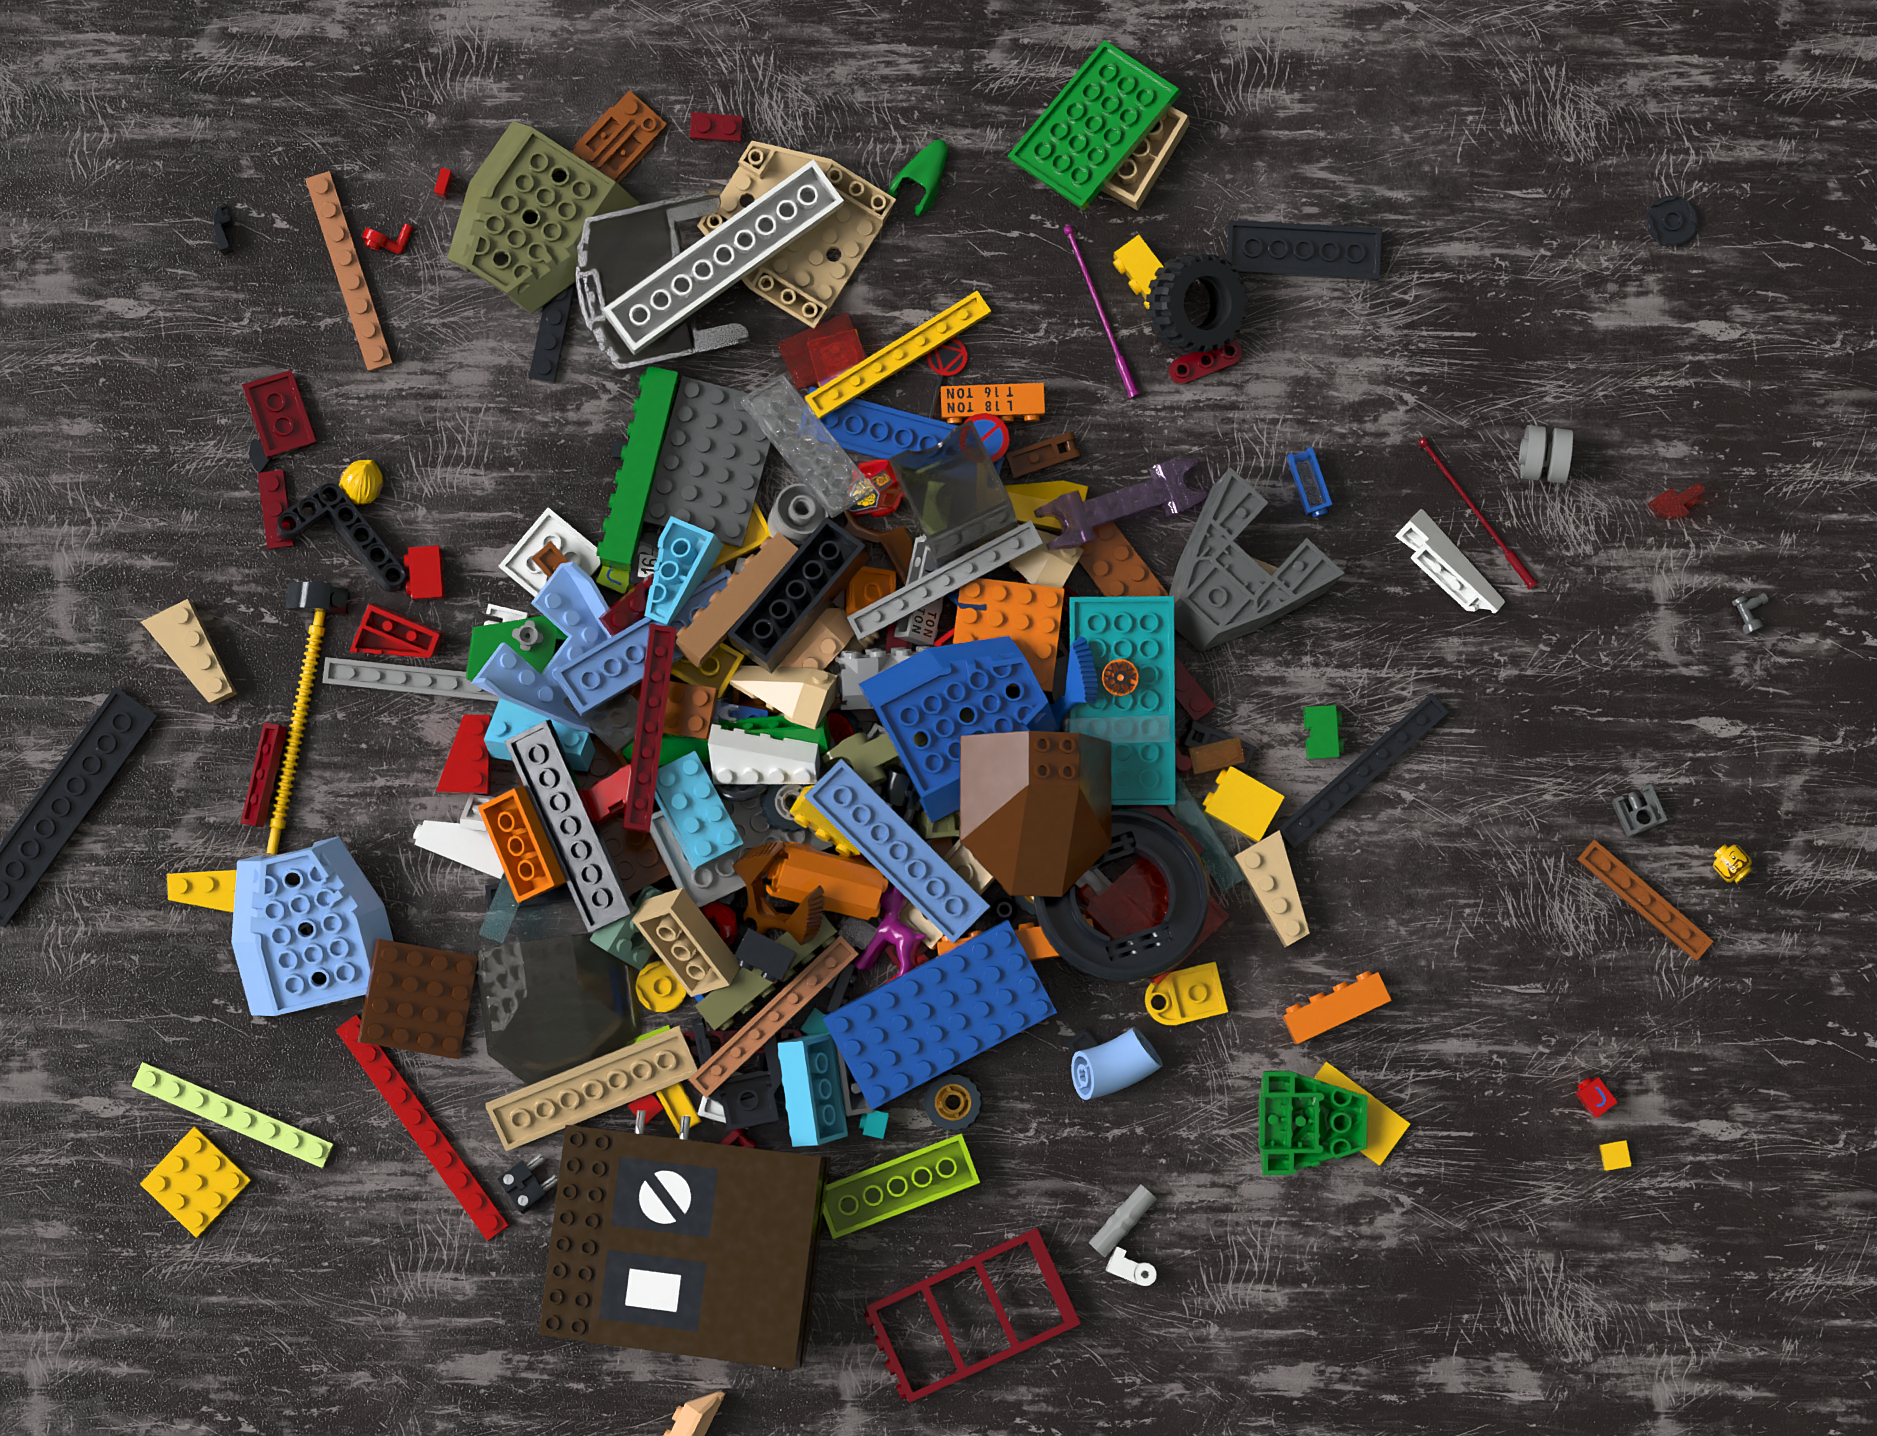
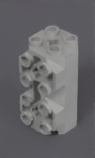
M917 646L916 651H911V649H906V647L891 648V653L889 654L877 648L865 649L866 654H860V652H855V650H841L840 656L835 657V662L840 664L839 666H834L833 674L837 675L836 697H841V702L837 703V708L840 710L873 708V706H869L858 684L927 648H932V646Z

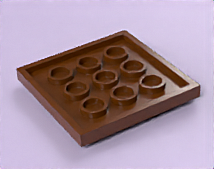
M376 939L357 1042L460 1059L478 957Z

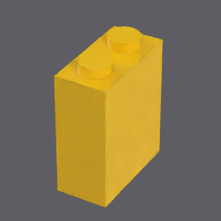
M1232 766L1227 771L1222 769L1215 781L1219 784L1215 793L1210 791L1202 804L1206 806L1204 813L1258 843L1285 796Z

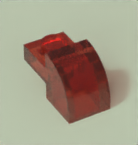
M1700 482L1680 495H1677L1674 489L1670 488L1651 500L1647 506L1653 514L1661 519L1678 520L1689 514L1684 505L1686 504L1689 508L1700 501L1699 495L1705 490Z

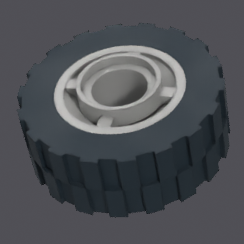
M770 784L769 788L762 794V802H760L763 817L765 816L767 819L766 822L769 825L771 824L774 829L782 830L785 833H793L804 829L805 827L797 824L794 821L795 817L788 813L790 809L786 807L785 799L786 797H792L796 801L803 788L813 784Z

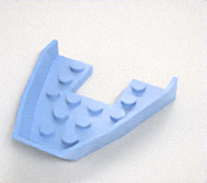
M574 561L562 563L531 602L534 607L568 636L540 674L506 643H501L471 684L571 728L626 742L633 733V729L608 725L613 698L581 717L553 676L554 670L611 638V635L598 619L609 609V606L595 582Z

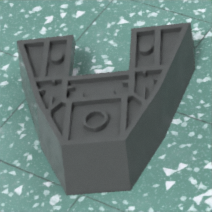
M1231 467L1216 482L1208 495L1179 559L1169 596H1174V628L1200 652L1257 631L1326 593L1345 574L1308 538L1299 545L1272 576L1241 549L1233 540L1269 502Z

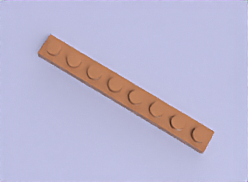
M328 171L306 178L305 180L367 370L372 372L393 365L332 175Z
M840 935L688 1080L707 1099L859 954Z

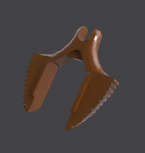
M841 509L842 516L846 522L843 529L859 541L875 545L879 543L891 567L896 571L899 581L905 587L913 545L911 544V539H909V534H906L907 530H904V525L893 530L877 531L861 525L848 509ZM846 586L832 602L835 603V606H839V609L845 610V613Z
M774 841L773 843L769 842L768 844L765 843L764 845L752 847L732 865V868L746 884L748 906L743 914L744 922L753 918L757 923L756 932L763 936L771 929H781L787 931L801 946L812 941L815 935H817L818 928H820L822 922L821 915H823L822 911L825 903L823 901L825 898L822 895L824 894L823 888L820 885L807 895L792 915L777 912L766 900L763 881L760 878L770 869L786 845L782 842L777 843Z

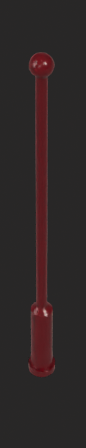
M1421 438L1419 446L1426 449L1505 552V558L1527 585V589L1530 590L1539 583L1538 580L1534 579L1514 551L1507 548L1428 445V439Z

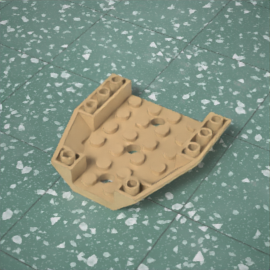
M751 141L738 161V169L715 205H710L697 227L705 236L744 209L740 204L743 196L750 195L754 200H757L814 159L844 200L843 207L741 280L753 292L815 329L830 311L879 234L896 199L832 159ZM830 249H838L841 252V258L838 261L832 262L827 259L826 255Z

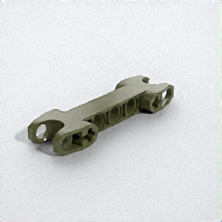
M964 708L960 711V719L963 722L970 723L973 721L974 713L971 709ZM865 732L857 733L844 739L822 756L826 767L835 765L842 758L846 763L853 766L854 771L872 789L883 784L888 779L884 769L901 761L887 733L869 741ZM918 732L915 733L913 741L918 747H924L928 742L926 734Z

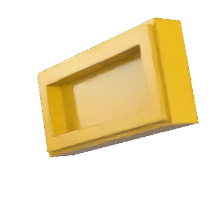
M681 1082L656 1091L678 1134H680L682 1116L691 1117L690 1128L702 1122Z

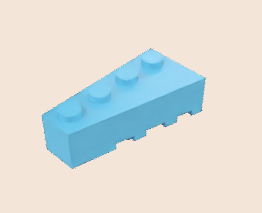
M500 698L484 738L490 756L492 758L512 760L504 741L546 720H550V718ZM551 719L572 769L588 772L595 753L589 733L571 728Z

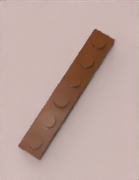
M1595 839L1576 859L1694 961H1697L1713 943L1712 939Z

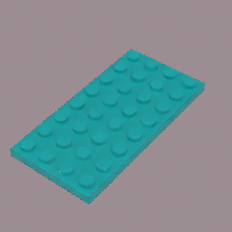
M1174 596L1069 597L1070 645L1078 637H1085L1087 640L1086 644L1090 646L1089 650L1092 652L1091 657H1093L1095 673L1097 674L1096 678L1098 680L1097 703L1079 704L1070 710L1071 733H1081L1111 741V805H1175ZM1116 659H1125L1133 663L1139 676L1135 689L1123 696L1108 692L1102 681L1105 666Z

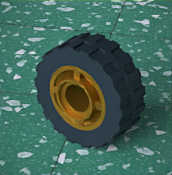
M946 1074L938 1077L930 1084L924 1098L925 1110L929 1119L939 1128L948 1131H959L971 1126L978 1119L982 1110L983 1100L979 1087H977L972 1079L961 1074ZM953 1094L957 1095L961 1101L959 1108L956 1110H951L946 1104L947 1098Z

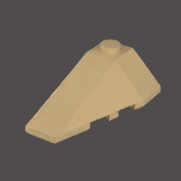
M986 515L985 538L987 543L1019 527L1021 524ZM1037 530L1044 544L1011 560L1009 567L1014 572L1018 570L1027 579L1026 584L1063 588L1084 550L1062 537Z
M740 665L730 679V685L751 698H760L766 702V707L772 711L778 709L785 714L784 718L790 722L816 729L835 701L837 675L815 668L777 667L771 674L761 666Z

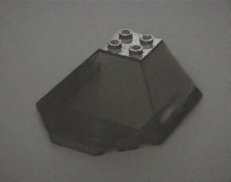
M594 933L525 941L474 952V955L478 957L476 970L479 971L477 977L487 1053L528 1086L630 1046L642 1034L634 967L590 941Z

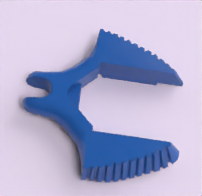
M1078 637L1070 645L1065 696H1061L1054 704L1049 703L1057 725L1054 732L1060 731L1062 720L1076 705L1097 703V674L1095 673L1093 657H1091L1092 652L1089 650L1090 646L1086 644L1087 640L1085 637ZM1006 687V690L1020 695L1019 688Z

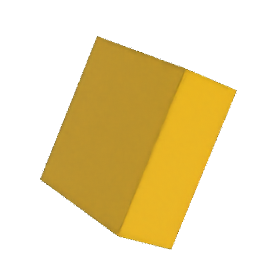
M1626 1140L1599 1145L1604 1171L1631 1166Z

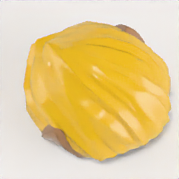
M358 460L353 462L343 470L339 487L353 505L371 503L380 495L381 489L384 486L383 475L374 460Z

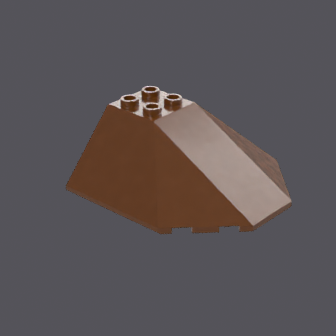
M1043 731L960 736V843L970 850L982 867L998 880L1010 896L1062 897L1112 846L1111 741L1081 733Z

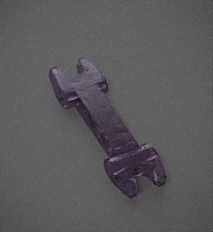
M1197 458L1172 459L1149 468L1152 480L1090 500L1082 501L1079 490L1060 495L1053 501L1035 509L1034 514L1036 518L1054 517L1061 524L1062 533L1060 537L1046 544L1048 551L1073 549L1096 540L1093 528L1162 506L1166 517H1171L1184 513L1196 504L1207 500L1209 490L1192 491L1186 487L1183 480L1184 473L1199 464Z

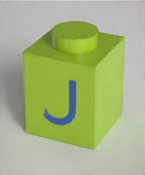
M606 566L602 567L596 580L597 585L622 596L637 585L629 583V571Z

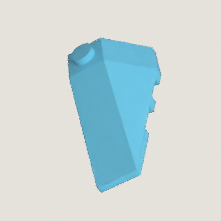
M670 517L658 541L659 552L657 562L654 563L653 568L655 571L654 579L649 589L645 611L647 618L665 626L670 625L711 570L724 546L715 534L675 517Z

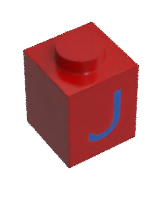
M1589 1076L1577 1085L1579 1090L1575 1092V1095L1593 1118H1598L1618 1103L1599 1077L1591 1079Z

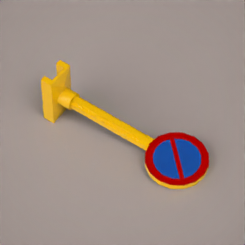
M988 413L975 414L966 419L958 435L959 447L966 458L978 465L975 538H972V548H966V554L987 543L985 523L988 464L1002 458L1008 449L1010 440L1009 432L1004 422L995 415Z

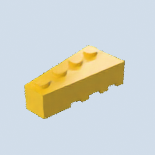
M237 870L167 874L168 900L234 913Z

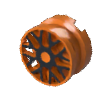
M1116 659L1105 666L1102 681L1108 692L1123 696L1135 689L1139 676L1133 663L1125 659Z

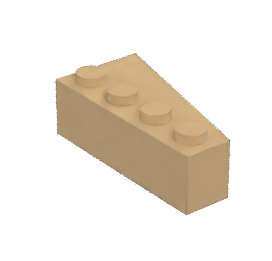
M1280 830L1234 856L1235 863L1284 947L1308 935L1310 932Z

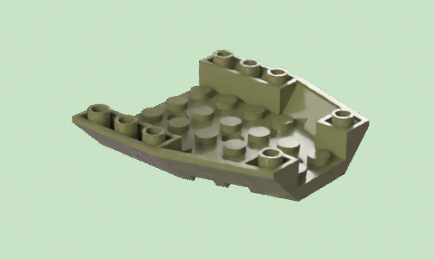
M512 121L469 183L447 260L467 273L471 271L508 295L511 302L532 315L598 265L639 206V202L617 182L530 126ZM556 171H564L567 174V178L565 181L558 183L552 179L553 174ZM534 212L538 215V219L533 224H527L523 221L525 214ZM498 254H506L509 257L507 264L504 266L496 265L494 259Z

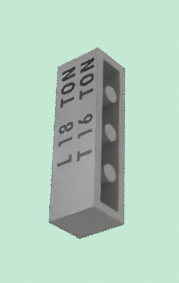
M916 537L905 586L937 570L939 556L954 558L955 545L933 537ZM944 596L898 620L894 637L917 645H933L938 632L939 616L943 610Z

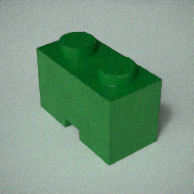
M1336 705L1305 707L1303 709L1304 730H1310V738L1305 740L1306 761L1338 759L1340 757L1339 753L1344 752L1343 737H1338V727H1342L1341 711L1336 710Z

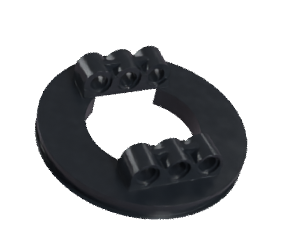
M1111 809L1112 846L1088 870H1095V868L1108 865L1113 861L1117 863L1136 854L1146 858L1160 871L1168 889V909L1162 923L1109 941V936L1094 929L1080 913L1075 898V884L1062 897L1034 896L1035 912L1041 930L1049 944L1066 962L1076 969L1093 977L1108 981H1140L1169 970L1180 962L1195 945L1203 930L1209 911L1210 892L1208 877L1195 848L1172 825L1145 812L1130 809Z

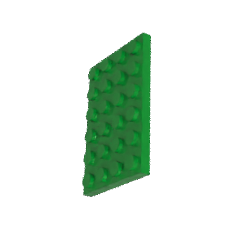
M1103 40L1007 157L1011 162L1084 211L1182 93L1179 88Z

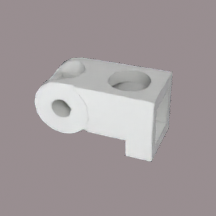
M1115 1246L1106 1271L1143 1286L1151 1285L1155 1281L1157 1274L1151 1264L1146 1262L1137 1263L1124 1257L1126 1250Z

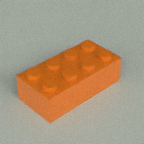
M524 786L514 788L478 806L517 903L536 898L567 883Z

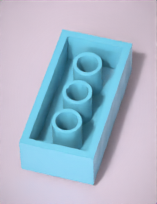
M696 751L658 769L654 797L693 871L739 849L743 845V841Z
M831 1034L806 1035L778 1043V1056L781 1064L782 1083L785 1091L792 1147L820 1145L847 1137L848 1132L835 1041Z

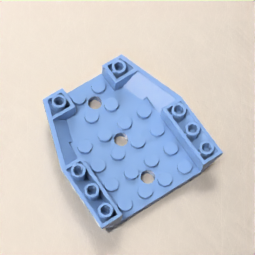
M340 837L317 841L310 848L268 858L259 855L238 860L232 946L251 1015L277 1016L365 995L376 939L394 940L384 903ZM291 872L298 874L300 883L297 885L288 884L285 879L286 875ZM303 922H308L313 926L314 931L309 935H304L299 931V925ZM315 972H322L326 975L327 980L323 984H316L312 980V975Z

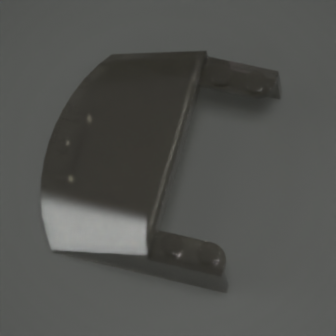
M719 190L701 191L585 219L581 242H578L577 251L579 252L575 272L578 299L589 331H592L599 343L597 345L600 350L606 353L617 369L622 370L751 342L748 328L741 323H732L701 330L698 312L696 311L634 355L604 315L603 309L684 252L678 222L717 212L721 205Z

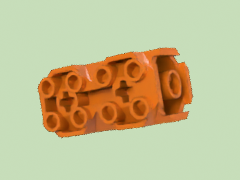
M781 841L786 846L767 873V878L772 880V885L767 884L766 891L770 896L801 903L807 895L821 885L824 890L822 895L825 898L823 900L825 902L823 905L825 910L869 920L871 916L875 918L878 916L881 906L879 902L880 896L887 889L888 879L883 877V874L873 864L865 863L862 859L852 856L846 857L842 854L834 855L818 851L810 845L794 841L791 843Z

